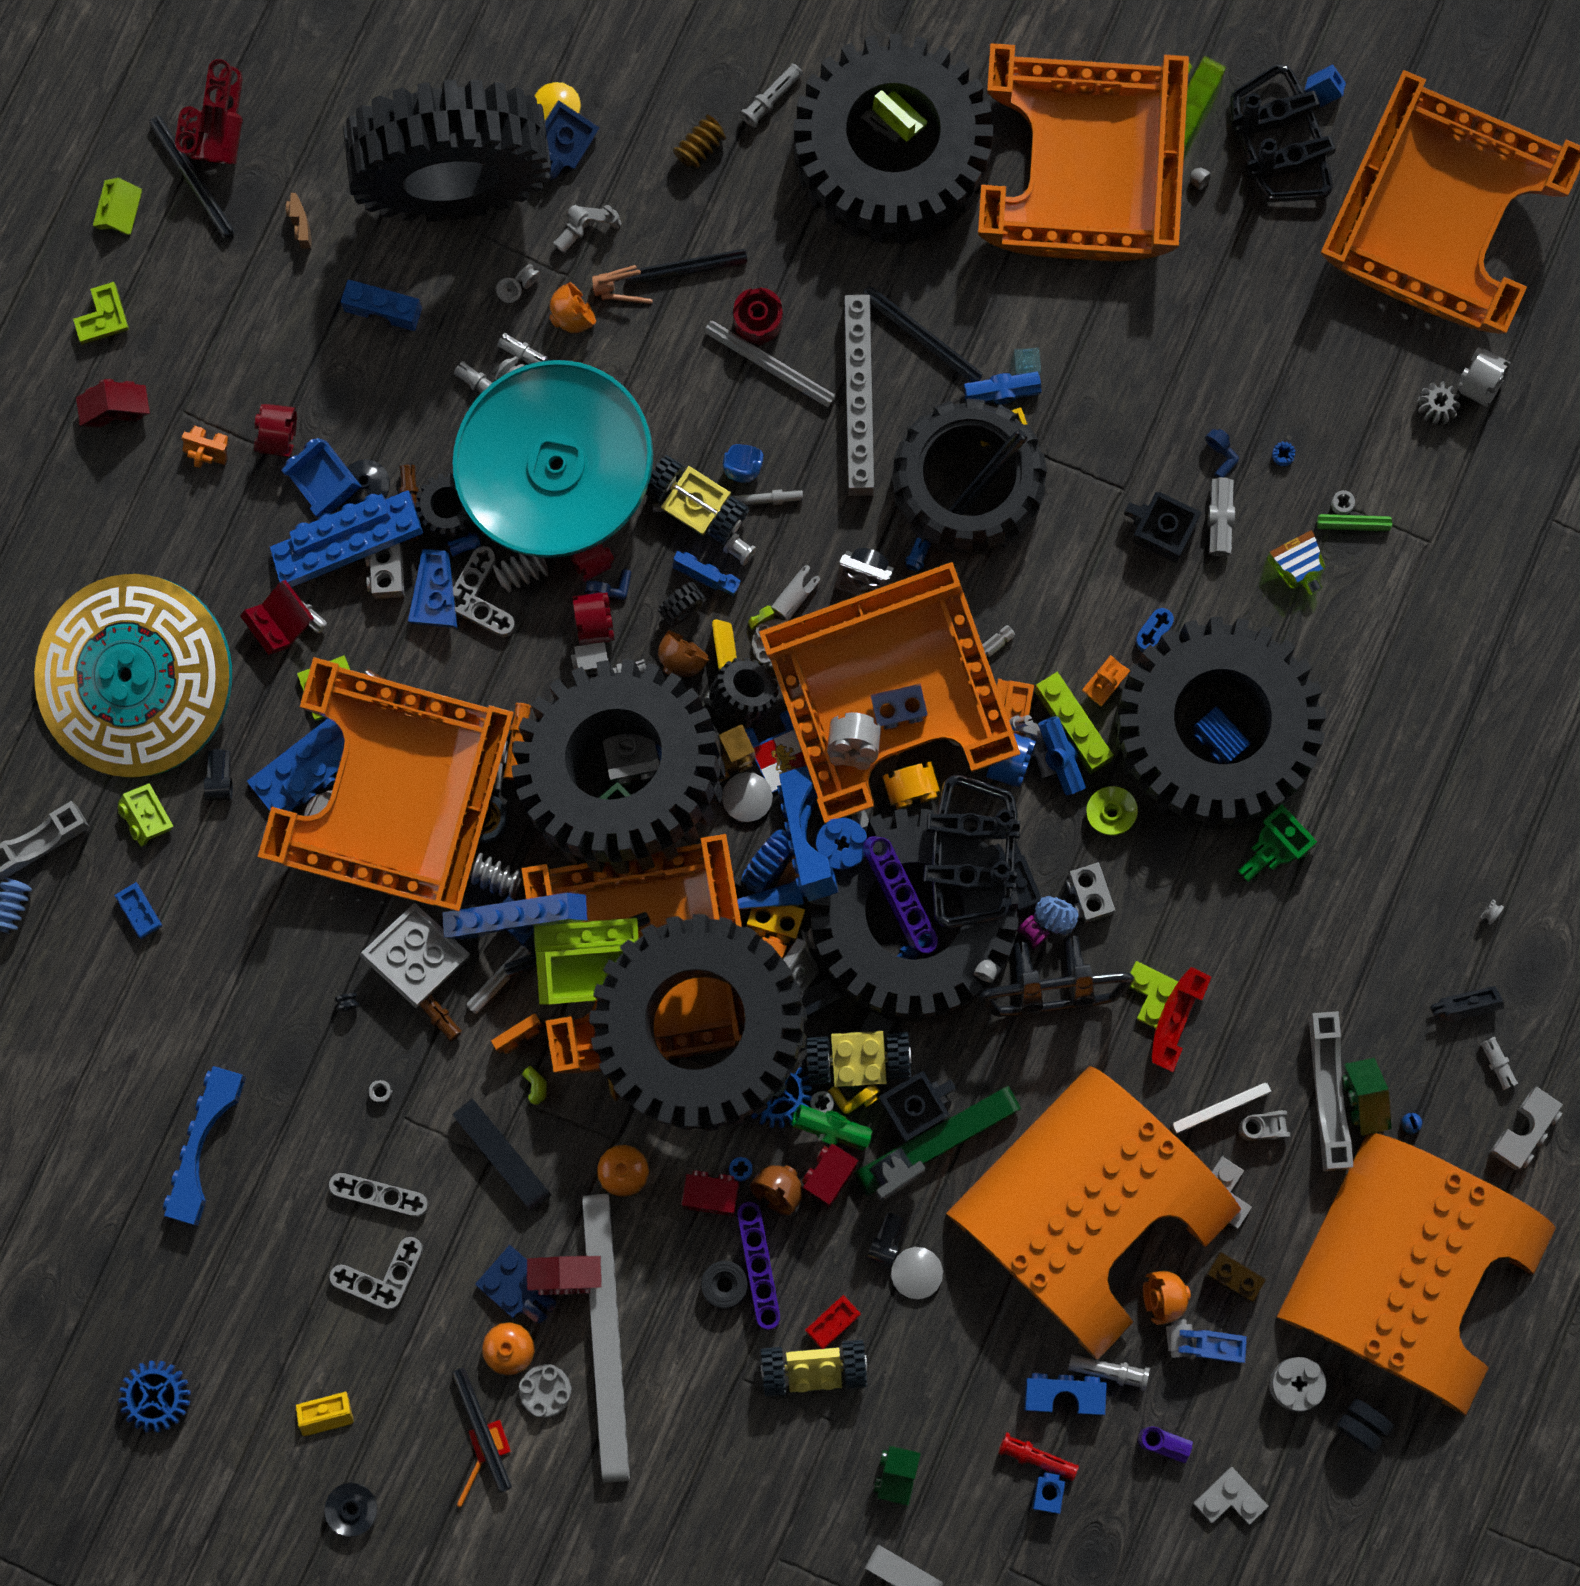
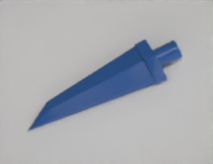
M791 881V883L749 895L737 901L739 910L790 905L799 906L803 905L802 897H806L805 892H799L796 881Z

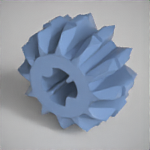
M1043 897L1035 908L1034 920L1041 927L1046 928L1048 931H1053L1055 934L1066 935L1071 933L1078 922V910L1072 904L1057 897Z

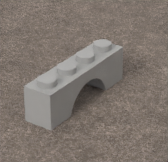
M70 801L50 813L41 825L29 833L1 842L0 880L2 881L5 879L4 877L12 875L89 829L90 827L78 806Z

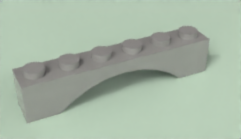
M1339 1012L1312 1013L1308 1018L1323 1171L1349 1170L1353 1168V1157L1342 1086Z

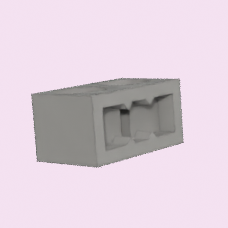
M396 544L365 557L366 566L371 569V576L367 577L368 592L372 591L374 599L405 597L401 544ZM388 554L390 559L386 563H379V556ZM389 578L392 581L388 587L382 588L379 586V582L382 579Z
M1099 862L1069 872V879L1066 880V885L1069 893H1074L1077 903L1074 904V908L1078 910V919L1082 918L1085 924L1114 914L1115 908ZM1087 876L1091 879L1092 885L1087 888L1082 887L1078 882V878ZM1089 900H1095L1099 903L1100 910L1092 912L1087 908L1086 903Z

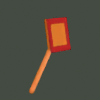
M498 1420L487 1424L499 1455L511 1452L501 1421ZM474 1429L468 1432L478 1461L457 1503L458 1507L463 1505L482 1463L486 1461Z

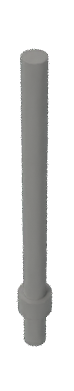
M781 489L772 490V493L730 497H734L744 505L764 503L782 505L783 502L803 500V491L782 492ZM653 502V512H665L661 509L663 503Z

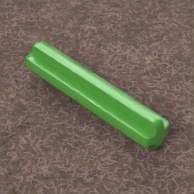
M1320 514L1317 517V527L1319 529L1390 531L1392 528V518L1389 516Z

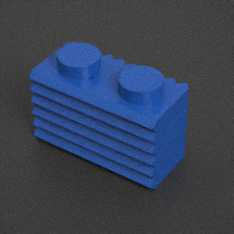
M1217 706L1197 722L1192 729L1194 739L1201 746L1206 745L1212 751L1210 756L1217 764L1223 763L1226 765L1232 763L1251 745L1247 738Z

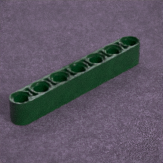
M1007 1086L876 1159L853 1174L865 1195L868 1196L880 1188L869 1169L897 1149L902 1148L913 1165L919 1161L924 1165L1013 1115L1022 1108L1010 1087Z

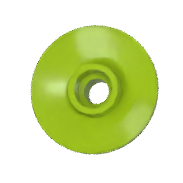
M1110 786L1098 790L1091 796L1086 812L1089 823L1096 831L1105 835H1119L1133 826L1137 819L1138 808L1134 797L1127 790ZM1110 811H1116L1117 815L1115 817H1109L1108 813Z

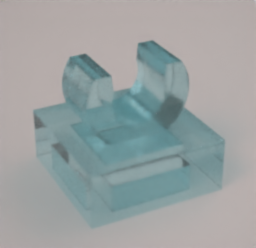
M1039 348L1014 349L1016 375L1037 371L1038 374H1041Z

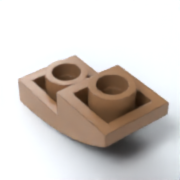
M291 193L290 201L286 202V216H290L292 224L295 225V240L299 241L301 248L311 249V231L306 213L296 193Z

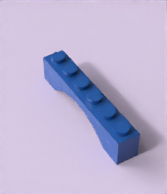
M806 765L779 774L781 785H778L777 789L781 800L785 802L781 804V809L784 817L788 818V821L784 822L788 836L792 837L788 844L792 855L796 856L795 859H792L796 874L800 876L796 878L799 892H805L809 902L839 893L835 874L828 858L818 853L807 842L806 829L808 819L818 799L808 767Z
M562 893L461 909L459 911L442 912L444 938L462 940L483 937L487 934L509 929L587 921L586 895Z
M215 1066L206 1073L203 1083L206 1089L204 1095L199 1096L195 1110L198 1113L195 1121L192 1120L188 1127L187 1135L190 1138L187 1146L184 1145L181 1149L179 1160L182 1162L179 1171L175 1170L172 1176L171 1185L174 1187L171 1196L167 1195L163 1204L164 1216L195 1226L199 1225L206 1204L199 1176L202 1147L215 1122L229 1108L239 1102L246 1081L244 1075Z

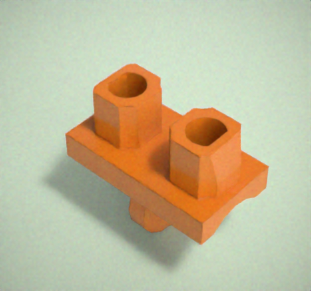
M194 426L189 433H183L182 450L188 453L187 457L195 459V467L201 468L204 462L212 464L213 461L223 465L226 464L228 460V437L226 435L218 433L215 434L213 440L206 439V430L198 426Z
M1110 655L1085 685L1082 692L1102 707L1131 670L1120 664Z

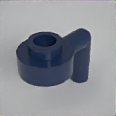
M1211 429L1205 436V441L1213 450L1227 458L1214 475L1217 478H1224L1238 463L1239 456L1230 448V437L1222 429Z
M625 569L621 571L618 589L612 588L611 585L604 582L587 581L585 593L608 592V597L624 600L628 594L631 571Z

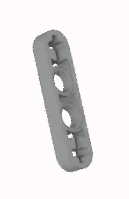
M345 1173L335 1174L329 1181L330 1191L341 1198L416 1217L424 1215L428 1210L429 1203L427 1198L418 1192ZM342 1178H345V1183L354 1186V1180L358 1181L354 1188V1196H350L352 1190L343 1188L341 1192H338L335 1182H340ZM365 1184L371 1185L374 1190L373 1195L368 1199H363L359 1194L360 1188ZM388 1191L398 1193L399 1199L395 1205H387L385 1203L384 1196ZM403 1194H408L406 1199L410 1201H415L419 1197L423 1207L413 1212L412 1206L404 1204V1209H400L404 1200Z

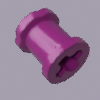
M1032 915L1017 929L1018 933H1022L1032 943L1031 947L1033 949L1037 948L1050 934L1048 930L1044 931L1034 921Z

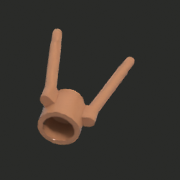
M635 265L610 273L592 276L595 296L601 295L602 300L613 299L647 304L653 302L652 299L610 294V291H615L614 281L641 273L640 270L627 272L628 270L637 269Z

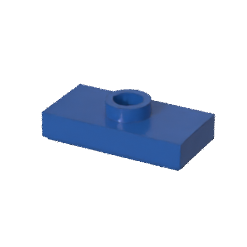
M137 882L114 895L140 939L163 927Z

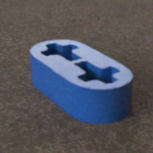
M1159 608L1155 610L1141 628L1136 637V646L1140 651L1144 652L1150 645V643L1146 646L1142 644V636L1147 637L1150 632H1153L1154 635L1151 642L1154 643L1152 646H1155L1161 635L1171 629L1174 617L1168 609ZM1163 615L1166 616L1168 624L1163 623L1159 629L1155 628L1158 621L1156 616L1160 618Z

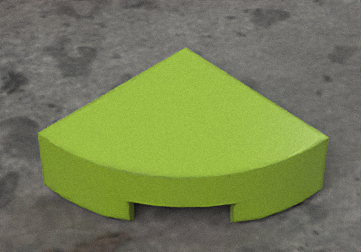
M768 605L759 610V615L749 619L748 624L752 630L757 628L758 625L774 619V612L771 606Z

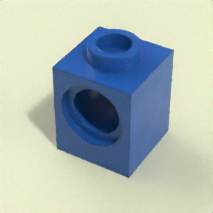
M1044 1473L1043 1478L1037 1477L1032 1509L1060 1513L1065 1481H1059L1060 1475ZM1048 1484L1056 1489V1496L1052 1500H1046L1042 1496V1489Z

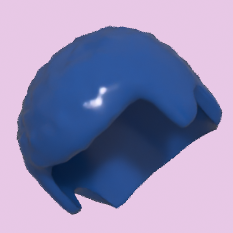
M732 445L723 457V471L725 475L739 483L753 481L761 471L763 452L749 445Z

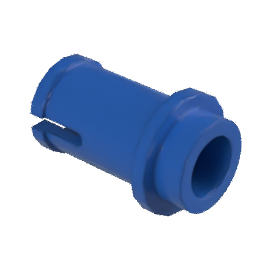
M469 531V535L448 541L452 556L454 557L472 549L476 550L477 547H480L481 542L477 532L472 533Z
M916 538L910 556L905 558V566L916 572L924 567L923 561L931 547L929 541L924 540L922 543L921 538Z

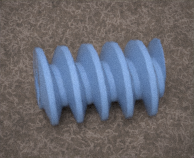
M4 877L8 882L0 883V887L5 891L0 892V931L10 934L9 930H18V927L12 923L13 920L22 919L16 911H25L26 909L20 904V901H29V898L23 893L32 892L33 889L22 882Z

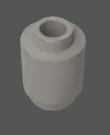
M1186 1319L1173 1321L1171 1326H1166L1168 1351H1171V1358L1192 1356L1178 1353L1180 1346L1194 1347L1193 1338L1189 1339L1179 1336L1180 1330L1193 1331L1192 1324H1187Z

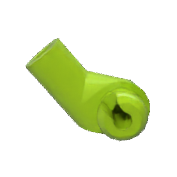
M530 1065L522 1075L531 1083V1094L528 1095L529 1101L534 1105H538L547 1096V1082Z

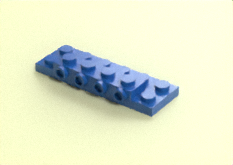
M409 490L385 499L382 494H370L361 503L356 505L346 504L337 513H324L320 515L315 522L310 524L305 522L299 523L295 530L289 532L290 539L275 544L270 549L279 582L286 580L291 587H294L421 535L423 530Z
M330 719L325 720L247 781L270 811L271 807L292 812L301 804L307 805L322 788L328 789L335 783L344 751L345 738L342 730L334 721Z

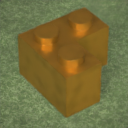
M742 724L719 735V741L723 750L721 758L726 771L725 779H719V782L728 779L730 777L729 774L734 771L744 772L753 767L752 763L756 762L755 751Z

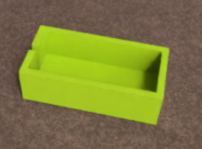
M620 946L536 952L539 1004L597 1000L593 996L596 984L603 985L607 976L603 969L609 960L616 962L623 952Z

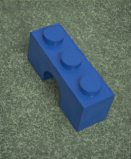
M349 279L341 299L344 312L368 318L369 314L378 315L388 319L391 325L412 331L416 330L422 311L418 298Z
M1032 1373V1378H1026L1024 1411L1052 1412L1054 1397L1060 1392H1068L1077 1401V1414L1105 1415L1106 1383L1100 1382V1377L1085 1376L1084 1381H1074V1376L1058 1375V1380L1048 1379V1374Z

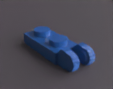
M1180 1330L1179 1336L1189 1339L1197 1338L1196 1348L1186 1345L1180 1346L1178 1353L1196 1355V1357L1245 1363L1246 1336L1206 1330Z

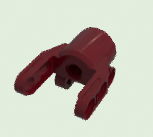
M216 59L209 64L202 110L199 111L192 106H187L180 111L175 146L181 153L193 159L236 165L243 121L242 117L238 114L243 76L237 68L230 66L225 60ZM218 64H224L226 67L223 68L219 78L214 75V67ZM232 71L237 74V81L231 85ZM217 89L214 103L210 99V93L212 90ZM229 96H231L234 104L230 109H227ZM193 139V147L188 150V142Z

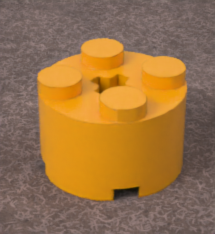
M931 762L926 763V768H923L921 763L894 771L895 774L892 775V778H889L888 774L882 776L891 806L895 805L896 810L910 807L913 804V800L920 799L921 803L934 800L937 797L936 793L940 792Z

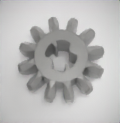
M1443 381L1440 382L1438 387L1433 382L1430 383L1429 389H1422V396L1417 399V403L1422 405L1418 409L1419 413L1426 412L1425 421L1431 417L1433 418L1434 425L1438 424L1439 419L1446 424L1449 418L1454 419L1457 413L1455 410H1459L1461 404L1457 402L1460 397L1459 394H1452L1453 386L1446 389Z

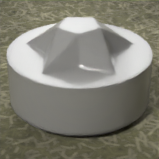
M509 277L501 279L496 286L498 298L507 303L518 300L522 292L520 283L516 279Z

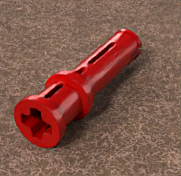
M1007 1432L998 1450V1454L1001 1456L1006 1454L1018 1459V1463L1026 1464L1028 1462L1070 1481H1073L1079 1467V1465L1034 1448L1033 1444L1029 1441L1022 1442L1010 1437V1433Z

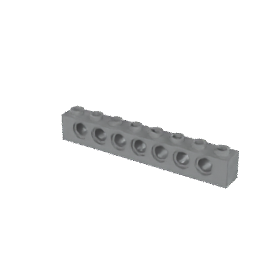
M845 295L849 496H874L870 295Z

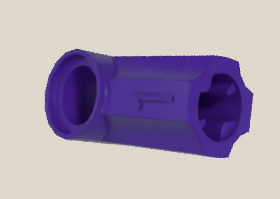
M1154 1426L1146 1427L1138 1434V1443L1144 1450L1158 1453L1182 1463H1186L1190 1456L1193 1444L1190 1440ZM1149 1431H1153L1157 1435V1443L1154 1446H1150L1146 1442L1145 1438Z

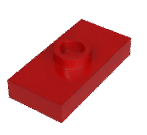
M842 1295L805 1331L821 1349H824L855 1321L861 1313Z

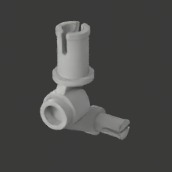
M573 205L567 212V217L569 218L568 228L553 243L565 254L567 249L578 238L581 239L583 237V229L589 225L590 221L607 223L612 228L618 229V225L621 226L619 214L609 205H605V209Z
M1029 715L1012 717L1009 720L1012 730L1031 735V740L1036 741L1032 757L1035 756L1041 778L1056 774V771L1052 770L1046 763L1045 756L1048 750L1038 724L1033 723V720L1028 721L1032 719Z

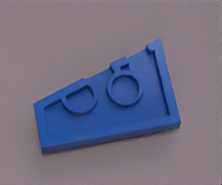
M422 549L408 622L411 624L457 628L450 557L446 551Z

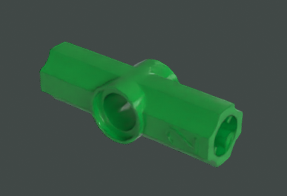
M800 1104L798 1108L796 1107L793 1114L792 1126L794 1128L815 1134L826 1143H833L834 1145L841 1143L864 1151L871 1141V1128L848 1121L837 1112L826 1111L824 1113Z

